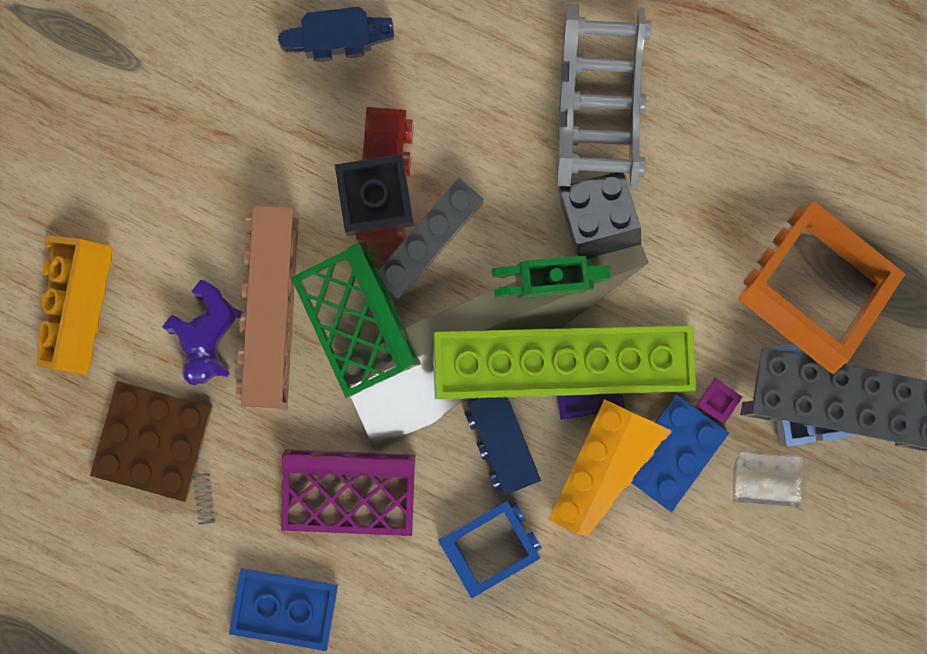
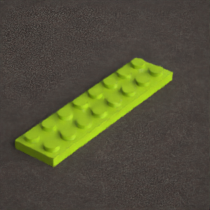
M693 325L432 333L435 400L696 391Z

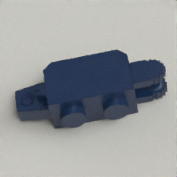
M358 6L306 13L301 19L302 27L282 30L281 33L279 32L280 35L277 39L283 52H290V54L291 52H305L307 58H313L314 62H325L332 60V55L345 54L346 58L365 56V51H372L371 46L394 40V27L392 18L367 17L366 12Z

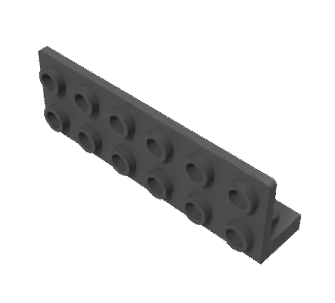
M770 348L761 349L753 401L742 402L740 415L767 421L785 420L891 441L895 442V446L927 452V380L844 364L834 374H831L809 356Z

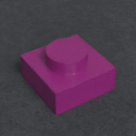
M714 378L696 406L722 424H725L743 397Z

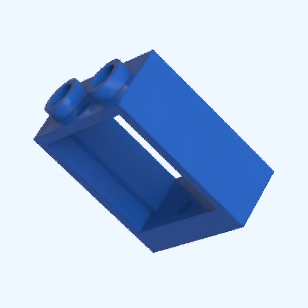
M505 500L438 540L471 599L540 559L537 551L542 549L534 533L526 534L520 523L526 519L516 503L510 506L508 501ZM505 513L528 555L479 583L455 541L500 514Z

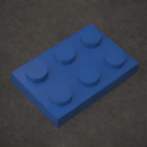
M677 394L673 396L655 421V423L672 430L671 434L666 440L661 442L654 451L655 454L647 463H644L631 484L670 512L675 509L729 434V432Z
M241 568L229 635L327 651L339 584Z

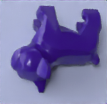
M200 280L191 292L198 299L204 300L206 312L193 319L190 323L171 315L162 326L169 334H176L184 352L182 375L190 385L194 386L204 384L215 376L227 377L230 374L218 357L217 346L235 319H240L241 313H243L234 308L222 296L218 288L204 280Z

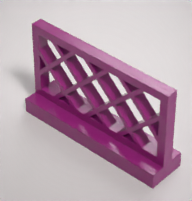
M285 449L282 455L281 531L412 536L416 455ZM290 473H302L312 484L299 495L290 485ZM312 474L321 475L316 479ZM327 475H337L345 484L333 496L319 483ZM344 475H351L353 477L348 480ZM360 476H369L378 485L366 497L353 485ZM377 477H387V478H385V479L381 482ZM393 477L408 478L407 490L398 499L385 486ZM315 486L328 499L316 511L303 499ZM347 488L360 500L349 512L335 500ZM380 489L393 501L381 514L368 501ZM291 493L295 499L289 504ZM406 497L407 508L401 503ZM297 502L311 514L303 523L289 522V510ZM331 503L344 516L336 524H327L318 515ZM363 505L376 517L368 526L359 525L351 517ZM398 506L406 515V527H392L384 517ZM313 519H315L318 523H310V522H311ZM348 520L352 525H343V523ZM380 521L384 526L375 525Z

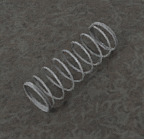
M210 474L192 476L193 480L210 481V479H195L198 477L210 476ZM196 486V487H207V488H210L211 486ZM200 490L195 491V493H209L206 495L212 494L211 492H197ZM197 499V500H208V501H205V502H209V501H212L213 499ZM196 504V506H211V507H213V505H198V504ZM198 512L214 514V512ZM198 517V519H213L209 521L199 522V525L215 523V518Z

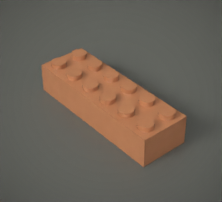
M253 206L252 214H247L246 233L250 234L251 245L250 247H245L244 267L249 269L248 280H243L242 300L247 302L246 313H241L240 333L245 334L244 346H239L238 366L243 367L242 380H237L236 400H241L242 407L288 409L295 286L291 277L296 275L299 214L294 208Z

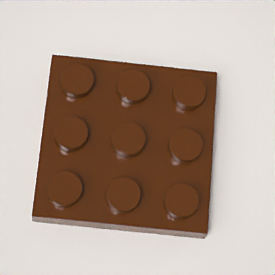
M117 381L90 476L186 502L213 407Z

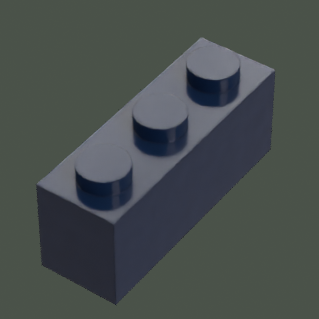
M508 397L479 398L469 402L470 410L464 413L471 430L478 428L482 438L481 441L476 443L483 461L490 458L494 471L488 474L495 491L502 489L505 496L540 482V476Z

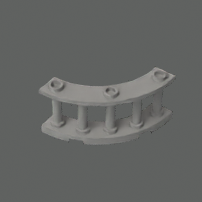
M566 4L563 61H568V64H562L557 186H571L572 173L578 174V170L629 173L631 190H637L638 177H644L645 157H640L639 116L640 114H645L646 94H640L644 40H650L651 21L645 20V8L638 7L636 23L585 21V17H579V4ZM584 34L635 36L633 60L583 57V54L577 53L578 37H584ZM582 70L632 73L631 97L581 94V91H575L576 73H582ZM580 107L630 110V132L579 129V126H573L574 110H580ZM578 142L629 145V160L579 157V154L573 153V145H578Z

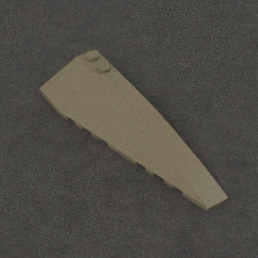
M642 245L588 258L591 259L592 266L610 265L611 279L594 282V289L588 290L583 294L518 299V296L495 298L493 290L404 327L421 364L351 396L373 448L436 422L465 400H435L433 332L561 329L649 263ZM516 281L506 286L516 287ZM383 339L381 346L388 348ZM366 344L356 347L351 360L368 366L374 347ZM379 350L373 368L383 372L395 368L396 365L391 354ZM348 351L343 352V353H341V354H339V355H340V356H343V357H346ZM338 360V362H339V364H340V366H341V368H342V367H343V364H344V361ZM349 364L345 377L350 388L362 383L365 369ZM371 372L369 379L378 376V374Z

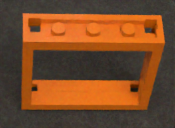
M812 200L804 210L798 207L789 217L787 223L791 226L789 229L783 227L772 240L776 247L773 250L769 247L759 258L757 264L761 266L758 271L753 269L743 280L747 287L738 299L831 374H834L850 360L906 274ZM804 229H807L876 284L839 342L765 284Z

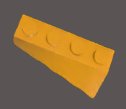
M45 235L44 246L50 247L49 261L43 262V275L48 276L46 293L41 294L40 306L46 314L45 321L39 324L36 366L88 376L89 367L93 361L94 341L100 325L99 317L102 302L106 296L105 287L108 272L112 266L113 247L83 239Z
M604 399L549 517V521L577 535L589 536L614 505L616 498L624 489H627L634 480L633 477L644 463L651 459L655 454L654 451L663 440L667 439L672 430Z

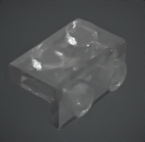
M756 450L738 453L733 466V502L799 507L801 504V471L804 467V458L795 457L790 453L768 455Z

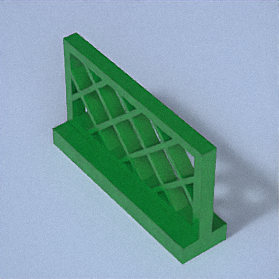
M358 242L348 247L347 250L291 277L345 398H349L421 364L365 243ZM345 259L348 260L352 269L348 283L332 278L336 264ZM328 268L326 275L319 273ZM312 275L323 278L324 282L319 296L316 297L308 294L302 280ZM355 278H356V280H357V282H358L360 288L353 285V284H354V281H355ZM330 281L346 287L340 305L324 300ZM351 289L363 293L366 299L362 313L345 307ZM310 299L317 301L315 308ZM322 303L338 309L332 327L321 324L318 318ZM369 308L373 317L367 316ZM343 312L360 317L354 335L338 330ZM365 319L377 323L380 332L376 343L359 338ZM324 329L331 331L329 337H327ZM336 334L352 339L346 357L335 354L333 351L332 343ZM383 339L388 348L381 346ZM357 342L374 347L368 366L351 360ZM379 350L391 354L396 365L395 368L386 372L373 368ZM338 360L344 361V364H343V367H342V368H341V366H340ZM349 364L366 370L362 383L350 388L345 377ZM371 372L378 374V376L369 379Z

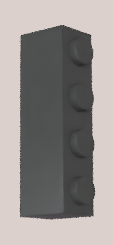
M460 178L454 182L378 270L387 291L398 301L483 205L484 199Z

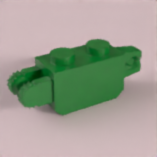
M586 256L527 260L520 262L516 266L493 268L492 277H516V287H499L494 290L495 298L518 296V299L583 294L588 290L594 289V282L611 279L610 265L592 266L591 259H586Z

